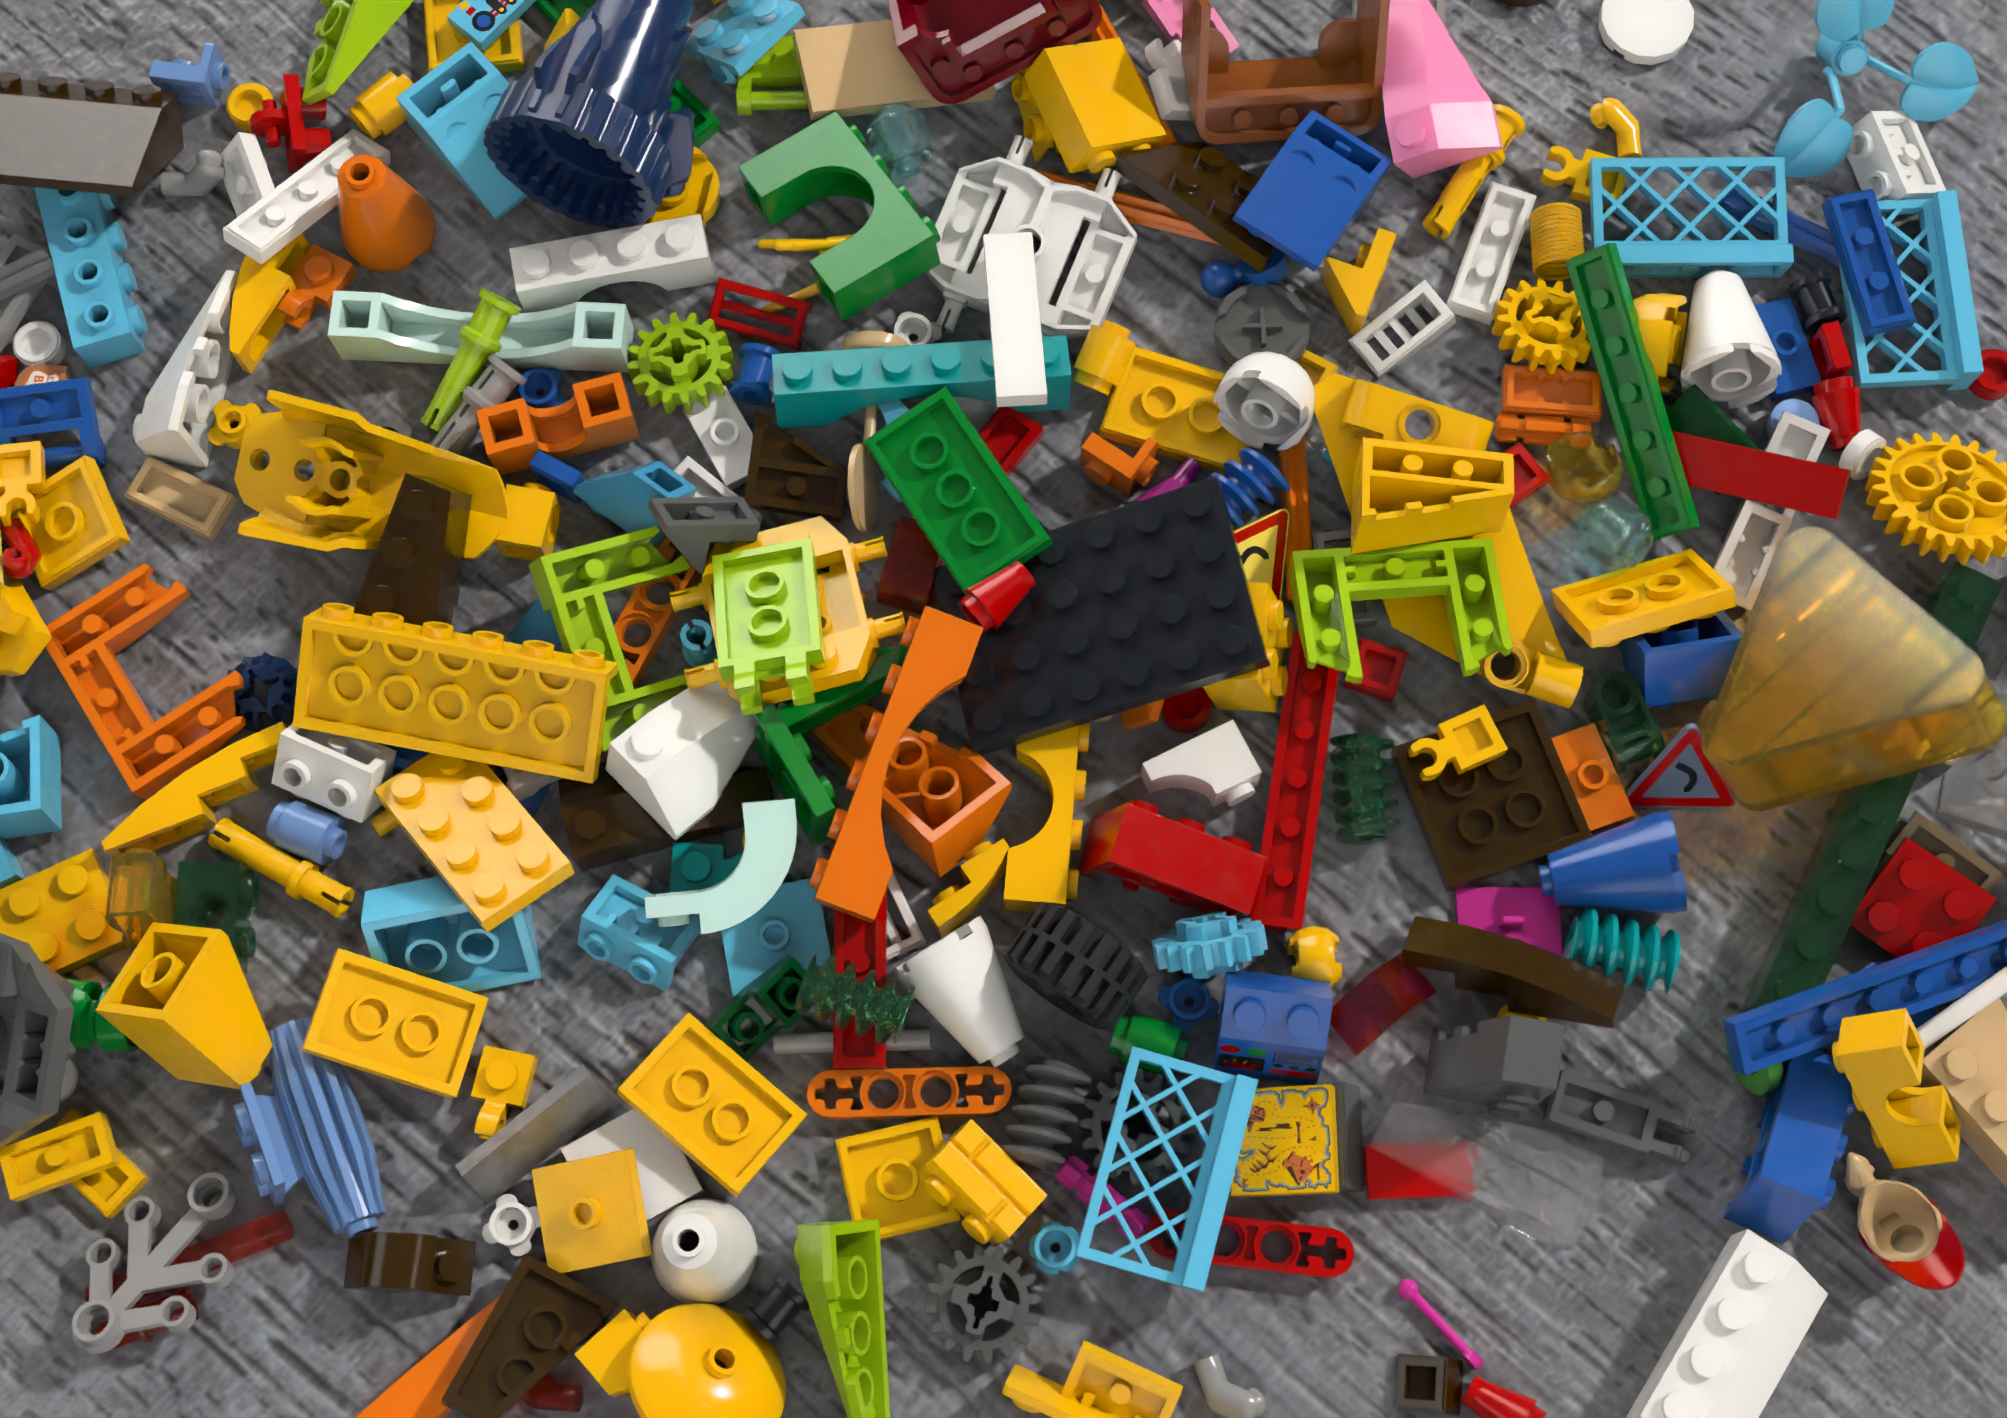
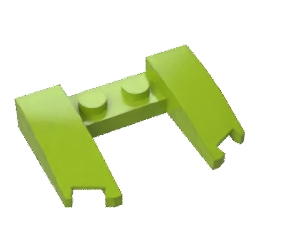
M656 526L540 556L529 564L543 612L551 611L564 653L573 654L575 650H593L604 654V660L618 663L617 674L610 680L601 754L607 753L610 743L647 713L688 688L684 674L634 689L604 598L605 595L656 581L690 569L689 563L683 555L677 557L670 564L650 543V540L660 531Z
M1492 538L1425 542L1351 554V547L1292 551L1288 575L1298 631L1308 668L1314 670L1317 663L1347 673L1345 681L1353 684L1362 683L1363 675L1351 601L1442 595L1463 677L1479 672L1481 666L1479 661L1497 651L1505 657L1511 654L1513 646Z

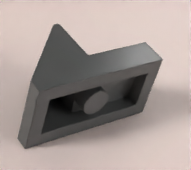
M743 497L650 498L648 504L650 511L665 535L699 573L703 572L710 542L732 544L735 541L757 540L760 522Z

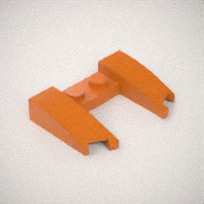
M145 563L46 625L52 635L46 648L132 793L147 800L186 770L214 754L246 725V719L242 716L236 717L235 691L244 688L243 678L236 670L157 721H154L115 655L154 627L186 600L191 593L183 584L177 581L173 583L169 590L151 581L154 569Z

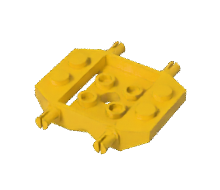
M817 516L758 532L756 541H735L732 544L716 543L702 574V582L698 583V586L669 592L675 613L704 605L706 612L709 611L716 651L717 637L712 556L806 538L812 539L816 556V568L820 569L829 566L830 572L817 575L825 663L810 665L814 693L861 681L878 658L876 648L880 647L878 639L904 633L906 624L902 611L875 620L867 617L857 572L861 571L859 563L888 557L883 536L856 544L853 542L848 543L847 538L822 516ZM714 659L713 663L684 669L689 690L719 682L721 689L727 688L730 697L741 703L740 695L736 696L734 691V680H722L718 669V659ZM786 676L759 681L763 706L792 699L791 686L787 685Z

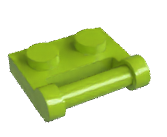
M784 35L741 77L737 76L736 102L738 116L753 115V111L808 109L804 90L753 92V87L803 86L792 39L793 35Z

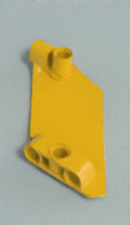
M1332 373L1314 385V413L1350 515L1352 508V474L1363 437L1486 451L1495 424L1492 421L1382 385L1361 379H1353L1337 373ZM1413 411L1425 413L1430 421L1428 434L1419 440L1410 437L1405 428V421ZM1510 507L1501 531L1438 540L1454 541L1492 538L1513 646L1511 653L1515 659V666L1507 676L1495 677L1491 670V660L1499 652L1497 651L1479 661L1481 666L1477 673L1499 688H1505L1569 709L1580 688L1583 666L1567 661L1564 651L1559 644ZM1442 595L1381 599L1391 627L1459 663Z

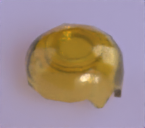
M1589 431L1562 435L1550 442L1544 454L1547 478L1551 489L1559 497L1569 502L1590 504L1602 501L1616 491L1624 475V465L1619 454H1617L1615 445L1610 444L1608 448L1600 446L1595 440L1593 433Z

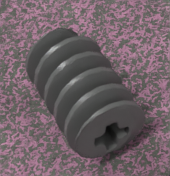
M1036 1056L1035 1059L1041 1064L1029 1065L1025 1070V1075L1036 1085H1022L1018 1090V1095L1029 1105H1015L1011 1111V1115L1023 1125L1006 1126L1004 1132L1016 1145L999 1147L1018 1166L1052 1176L1053 1174L1047 1170V1166L1064 1164L1066 1160L1053 1149L1054 1145L1071 1144L1072 1138L1060 1129L1061 1124H1077L1079 1118L1067 1110L1068 1104H1084L1085 1098L1073 1089L1074 1085L1091 1084L1092 1078L1083 1071L1066 1063Z

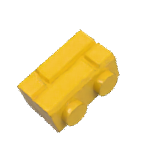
M972 1119L962 1125L919 1170L927 1179L924 1182V1187L930 1196L941 1205L947 1206L951 1203L965 1217L962 1221V1226L967 1233L979 1243L986 1244L989 1241L994 1247L1006 1241L1047 1196Z

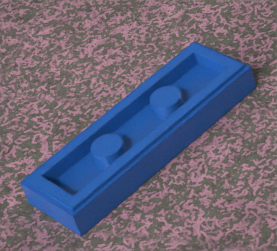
M1873 189L1826 198L1821 206L1863 336L1868 337L1910 328L1916 322V318Z

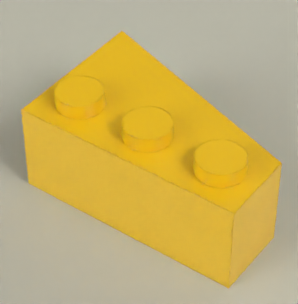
M1363 437L1352 474L1351 554L1501 531L1514 496L1513 454Z

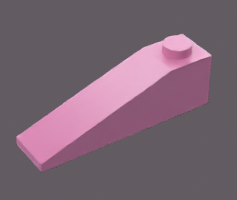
M1390 0L1382 90L1385 122L1394 165L1414 179L1503 149L1494 104L1471 71L1472 68L1458 50L1429 0Z

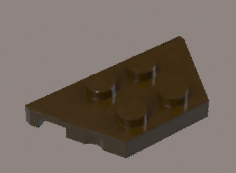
M1203 141L1124 151L1119 154L1113 168L1115 171L1260 273L1265 270L1272 254L1273 245L1262 238L1252 235L1246 228L1232 220L1260 180L1259 177L1249 174L1226 158L1220 150L1209 146Z

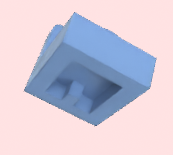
M205 43L199 65L181 59L171 62L153 60L149 78L153 85L161 88V92L179 93L180 103L217 108L222 90H226L229 86L230 67L224 61L216 44Z

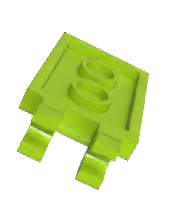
M806 538L712 556L718 669L723 681L734 680V691L736 696L740 695L743 716L764 712L759 681L786 676L787 685L791 686L792 700L795 707L815 703L810 665L825 663L816 556L812 539Z

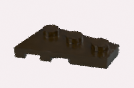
M524 1254L442 1397L441 1404L467 1418L504 1417L618 1310L620 1304Z

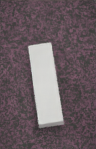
M1784 410L1764 451L1816 462L1831 430ZM1745 498L1742 499L1713 566V569L1735 589L1737 606L1749 611L1752 610L1794 520L1792 517L1796 510Z

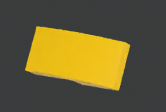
M1004 838L993 845L990 841L983 842L970 850L964 857L966 862L960 865L962 877L967 885L962 889L958 885L951 886L933 899L932 903L934 906L928 909L927 912L931 924L941 938L967 920L985 902L1006 871L1009 848Z

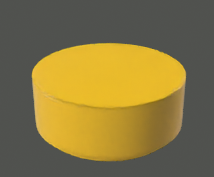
M244 83L233 89L226 101V109L236 127L245 132H252L250 127L251 115L262 110V101L266 99L274 100V98L265 86L258 83Z

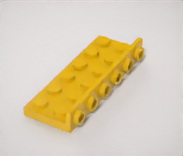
M325 603L322 608L303 617L293 727L593 784L598 778L610 680L617 674L618 663L604 660V654L593 650H575L573 654L554 651V645L545 641L527 640L523 642V645L504 641V636L496 632L475 631L473 635L454 632V626L448 623L429 621L424 622L420 626L404 623V617L395 613L376 612L372 616L354 613V607L347 604Z

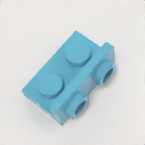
M613 874L582 914L577 944L593 958L607 961L627 971L633 978L643 984H651L666 991L672 983L676 965L700 933V918L689 914L690 924L659 927L658 918L646 919L644 897L651 893Z

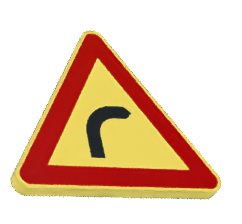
M1286 509L1273 511L1234 530L1247 581L1268 582L1278 600H1281L1290 518V514Z

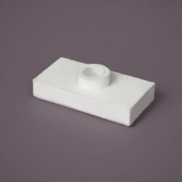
M723 385L725 390L723 396L714 393L708 395L710 407L705 408L698 401L692 403L691 414H686L684 409L683 412L721 481L726 487L733 490L747 482L753 433L727 387Z

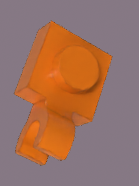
M312 244L290 275L297 289L288 292L277 307L278 311L286 314L283 319L284 322L301 331L307 325L319 304L331 310L333 291H345L357 275L354 264Z

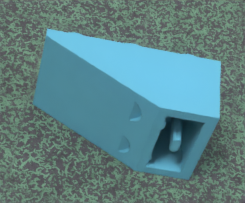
M470 41L397 96L396 99L409 127L496 221L528 196L499 172L495 167L496 164L487 154V147L484 146V132L509 83Z

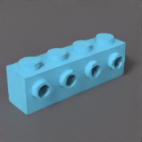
M34 187L73 349L89 368L146 352L142 334L148 332L147 322L141 307L138 304L134 305L131 292L138 290L137 282L129 263L123 262L121 254L122 250L127 249V242L120 224L117 221L113 222L111 209L117 208L115 195Z

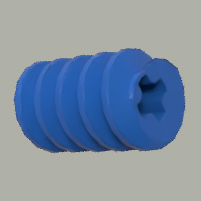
M1243 447L1239 450L1238 455L1241 464L1233 460H1227L1224 463L1223 468L1226 477L1217 472L1209 475V478L1218 477L1231 523L1237 528L1244 526L1240 514L1242 511H1246L1256 518L1261 515L1256 504L1258 498L1271 505L1276 502L1271 491L1272 486L1275 485L1285 492L1290 491V486L1279 470L1264 455L1248 447Z

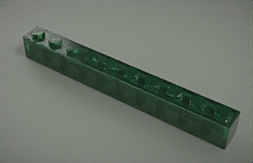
M1957 561L1935 582L1739 1014L1825 983L2003 585L2002 582L1970 567L1961 565Z

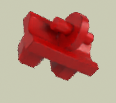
M283 74L284 92L280 94L281 109H277L276 101L273 99L262 101V110L255 112L250 117V127L255 135L266 138V144L271 148L279 147L281 145L280 137L284 136L288 173H296L304 167L305 161L313 160L332 145L329 128L304 127V120H325L327 102L325 98L311 105L302 101L304 87L299 85L298 74Z

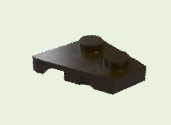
M756 412L744 500L750 509L810 518L822 516L825 520L841 522L848 469L830 457L818 454L811 444L796 435L794 438L772 423L771 417L765 413Z

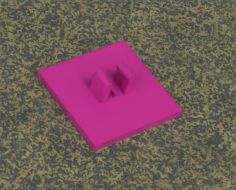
M1472 887L1455 889L1457 924L1517 939L1563 956L1560 906L1555 905L1553 896L1543 897L1541 887Z

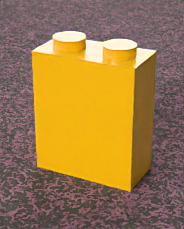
M1120 37L1044 48L1023 75L1069 173L1090 170L1091 173H1100L1103 168L1114 166L1120 153L1155 148L1167 135Z

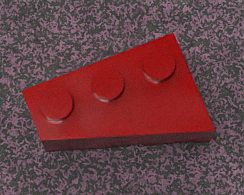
M1130 800L1129 803L1122 804L1093 817L1077 867L1080 876L1091 879L1093 872L1102 871L1124 879L1122 884L1124 889L1138 892L1140 885L1169 896L1168 902L1203 913L1226 911L1227 916H1236V919L1250 915L1267 857L1251 851L1252 845L1249 842L1232 836H1223L1220 839L1205 833L1206 827L1203 824L1186 818H1177L1176 821L1158 815V807L1140 800Z

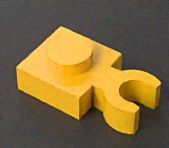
M1551 146L1546 159L1558 162L1562 170L1555 172L1550 169H1544L1540 182L1549 187H1559L1564 184L1572 185L1569 198L1590 204L1589 161L1591 158L1617 157L1586 148L1581 160L1574 158L1568 149L1561 146ZM1602 172V187L1618 200L1622 196L1627 179L1619 172ZM1603 202V209L1608 210L1609 207Z
M41 441L0 445V519L5 527L11 526V514L13 511L25 508L31 524L38 523L40 509L32 494L46 493L45 450Z
M1485 704L1438 724L1436 732L1440 740L1437 741L1431 738L1419 739L1411 745L1408 754L1410 758L1420 753H1428L1433 757L1434 765L1423 769L1420 774L1422 781H1430L1437 778L1445 765L1450 762L1453 763L1459 775L1504 755L1508 748Z

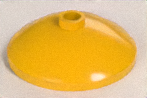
M688 1303L667 1309L646 1325L636 1339L629 1356L627 1369L628 1387L632 1402L640 1418H781L786 1400V1380L779 1356L773 1345L745 1317L728 1308L708 1303ZM714 1358L723 1362L727 1369L719 1367Z

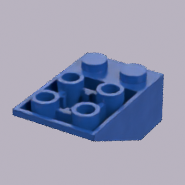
M1311 110L1290 135L1232 220L1246 228L1252 235L1262 238L1287 254L1293 261L1303 264L1315 272L1368 205L1393 160L1316 111Z

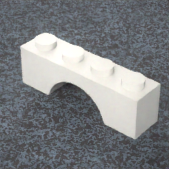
M701 214L509 248L515 289L525 313L559 308L577 302L583 295L596 288L618 282H648L661 286L667 291L715 283Z

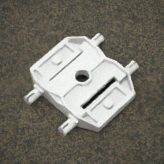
M1015 135L1006 159L995 157L959 168L935 224L941 241L936 244L941 264L925 273L943 293L945 300L935 325L941 327L942 331L945 328L946 333L953 334L962 309L966 308V306L989 314L984 248L980 252L972 274L970 272L983 244V234H987L1006 190L989 234L1032 232V235L1040 240L1041 246L1034 254L1042 336L1067 335V339L1087 336L1092 324L1101 327L1137 243V233L1112 199L1122 175L1113 170L1111 175L1110 168H1103L1094 192L1077 185L1054 182L1035 170L1023 166L1033 146V142L1026 137L1023 141L1020 135ZM1083 220H1087L1090 222V225L1056 306L1051 305L1049 301Z

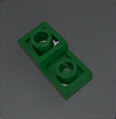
M788 955L747 985L704 1025L747 1062L780 1028L789 1030L824 992L792 955Z

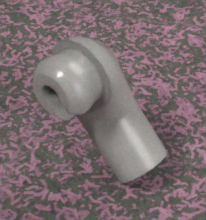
M201 150L195 155L196 166H193L189 172H162V194L164 196H204L209 194L223 179L225 170L221 167L222 156L217 151Z
M1219 1354L1193 1362L1206 1403L1214 1413L1225 1418H1258L1264 1413L1265 1398L1262 1393L1255 1388L1246 1390L1229 1383Z

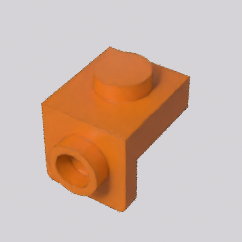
M1092 432L1081 446L1080 465L1084 467L1085 474L1097 484L1102 486L1110 484L1129 496L1138 483L1144 487L1155 474L1160 463L1156 460L1158 442L1149 437L1134 458Z

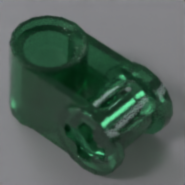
M1618 670L1609 671L1600 676L1585 694L1583 705L1590 723H1595L1616 773H1623L1626 771L1627 765L1648 757H1652L1655 760L1666 748L1665 741L1658 724L1650 714L1638 683L1628 673ZM1609 689L1616 692L1621 698V708H1612L1605 704L1601 696V690Z

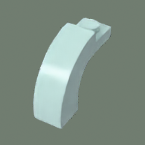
M795 798L743 802L745 846L742 857L734 871L726 879L709 888L646 895L644 897L646 919L658 918L659 927L690 924L689 914H699L701 934H707L739 924L760 910L781 886L793 860L797 838Z

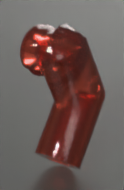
M549 1374L523 1400L530 1408L535 1410L579 1412L583 1405L584 1390L581 1384L556 1383L551 1374Z

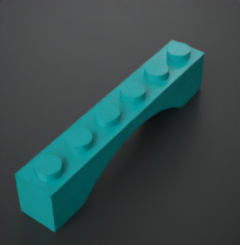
M1067 335L1042 336L1047 404L1006 407L1019 412L1070 409L1071 367ZM991 340L772 354L774 400L777 426L780 428L825 426L863 408L893 400L931 396L945 386L954 397L973 398L996 403Z

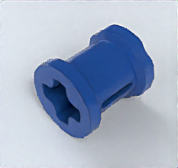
M760 343L741 344L738 356L742 361L737 380L730 384L729 393L731 396L747 404H770L773 393L769 389L773 374L772 354L781 353L770 346Z

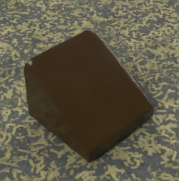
M1398 1354L1395 1409L1459 1416L1461 1412L1463 1362L1450 1357Z

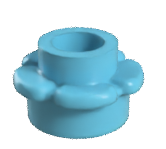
M1059 1221L1046 1222L1040 1226L1038 1234L1032 1235L1030 1239V1256L1036 1259L1038 1269L1046 1274L1055 1275L1060 1270L1068 1272L1077 1265L1080 1259L1075 1256L1080 1236L1074 1228L1070 1226L1064 1227ZM1053 1243L1060 1245L1061 1250L1058 1253H1053L1050 1250V1246Z

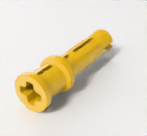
M1494 104L1503 149L1460 164L1442 191L1439 199L1422 221L1423 227L1431 235L1438 237L1440 234L1441 239H1448L1455 224L1475 196L1485 177H1487L1490 171L1501 167L1506 159L1504 152L1513 138L1521 136L1525 130L1526 125L1523 118L1511 108L1501 104Z

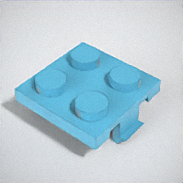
M727 0V4L712 19L703 22L697 27L692 42L685 45L684 49L694 59L699 61L702 58L705 59L713 72L709 78L721 83L735 84L737 79L734 75L741 77L806 14L799 3L790 0Z

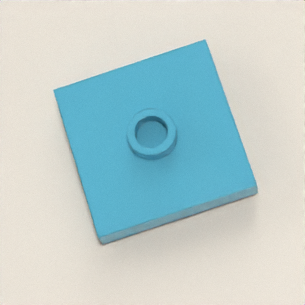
M810 878L781 884L773 897L755 914L739 924L721 930L733 997L788 955H792L816 984L834 980V966L822 904L813 901L817 889L808 886Z

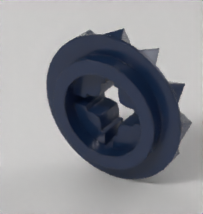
M266 652L256 657L244 656L241 664L235 669L228 670V674L235 670L238 671L243 678L244 688L235 691L236 717L242 716L246 719L244 729L259 732L282 721L287 723L294 716L298 672L285 658L272 656ZM257 677L265 685L273 684V687L267 690L269 707H266L256 697H248L255 691L253 685L255 681L253 678Z

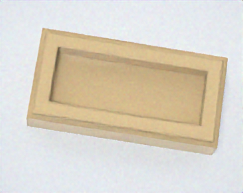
M148 455L124 495L129 503L212 542L238 501L233 494Z

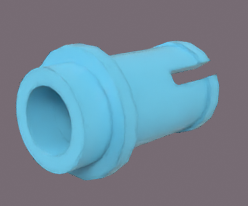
M691 620L694 628L690 630L686 623L680 632L683 644L682 653L685 661L692 667L713 663V660L718 659L712 628L703 620ZM700 644H704V650H701Z

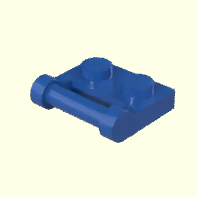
M90 377L0 389V445L17 443L16 437L78 429L81 443L44 448L45 468L70 465L84 455L95 459L97 465H104L106 463V449L100 437Z

